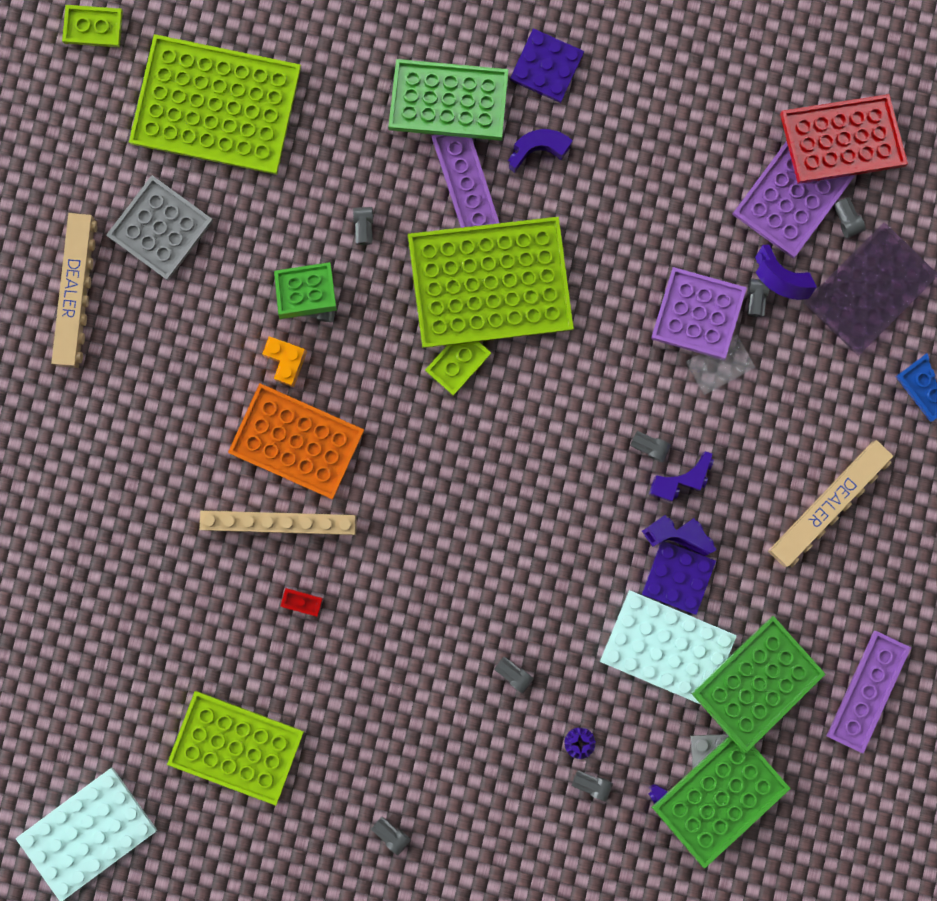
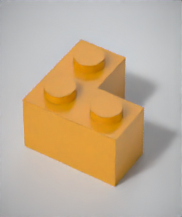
M269 336L262 355L265 358L279 362L274 376L275 381L295 387L307 351L304 348Z

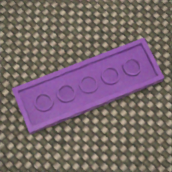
M431 135L460 227L498 224L499 220L472 138Z
M873 632L826 735L827 737L860 753H864L911 647L880 632Z

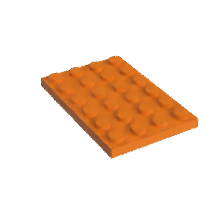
M259 383L228 453L333 500L365 430Z

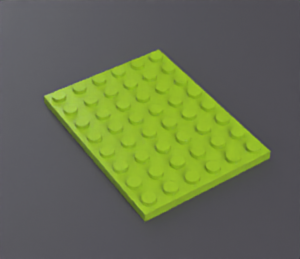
M154 34L129 143L140 147L277 175L301 65Z
M559 217L408 234L422 348L574 330Z

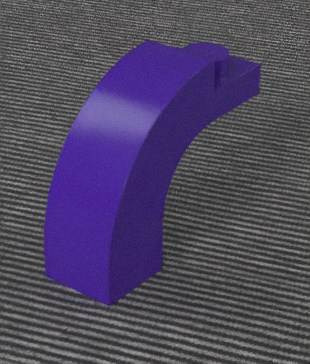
M539 129L523 135L514 144V150L517 153L514 152L508 160L510 162L509 169L515 173L529 154L540 150L550 152L562 160L571 148L573 140L555 130Z
M762 245L755 256L759 264V268L756 271L759 279L769 289L783 297L795 300L809 299L817 288L810 272L795 273L785 269L777 261L770 245Z

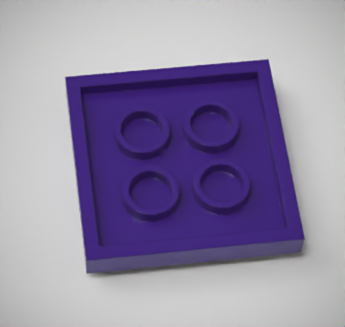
M533 28L513 70L510 81L561 103L584 51Z
M662 541L660 542L641 595L697 615L716 560Z

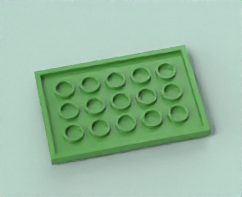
M396 59L388 129L391 131L502 141L509 69Z
M772 616L691 694L744 753H747L826 674L780 622Z
M727 737L651 808L705 869L790 790V787L754 746L747 753H744L730 737Z

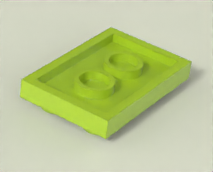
M65 5L62 42L64 44L120 48L123 10L120 8Z
M480 342L447 345L425 369V372L454 396L487 360L491 352Z

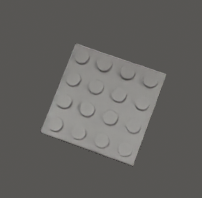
M152 175L106 236L168 281L211 225L213 219Z

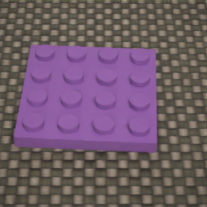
M673 267L651 339L725 360L747 288Z

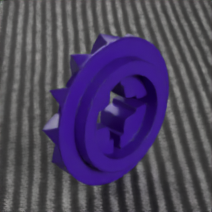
M574 728L566 735L564 744L570 756L583 759L592 754L596 742L589 730ZM579 735H581L582 741L588 742V744L582 745L581 752L577 745L572 744L578 742Z

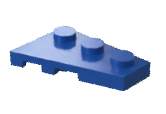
M926 353L895 377L928 420L932 422L937 418V382L934 370L929 362L928 353Z

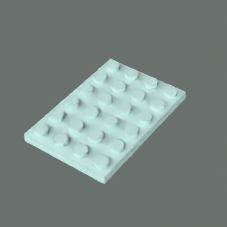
M629 590L600 662L700 704L691 693L728 659L737 635Z
M112 767L15 839L58 900L63 901L155 833L157 829Z

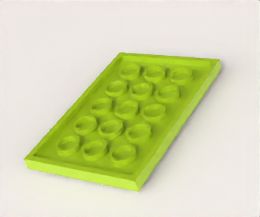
M194 691L167 765L276 806L304 731L210 695Z

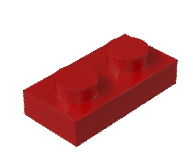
M285 588L280 607L318 617L323 598Z

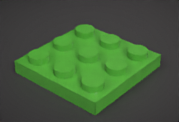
M330 262L274 271L279 319L337 311Z

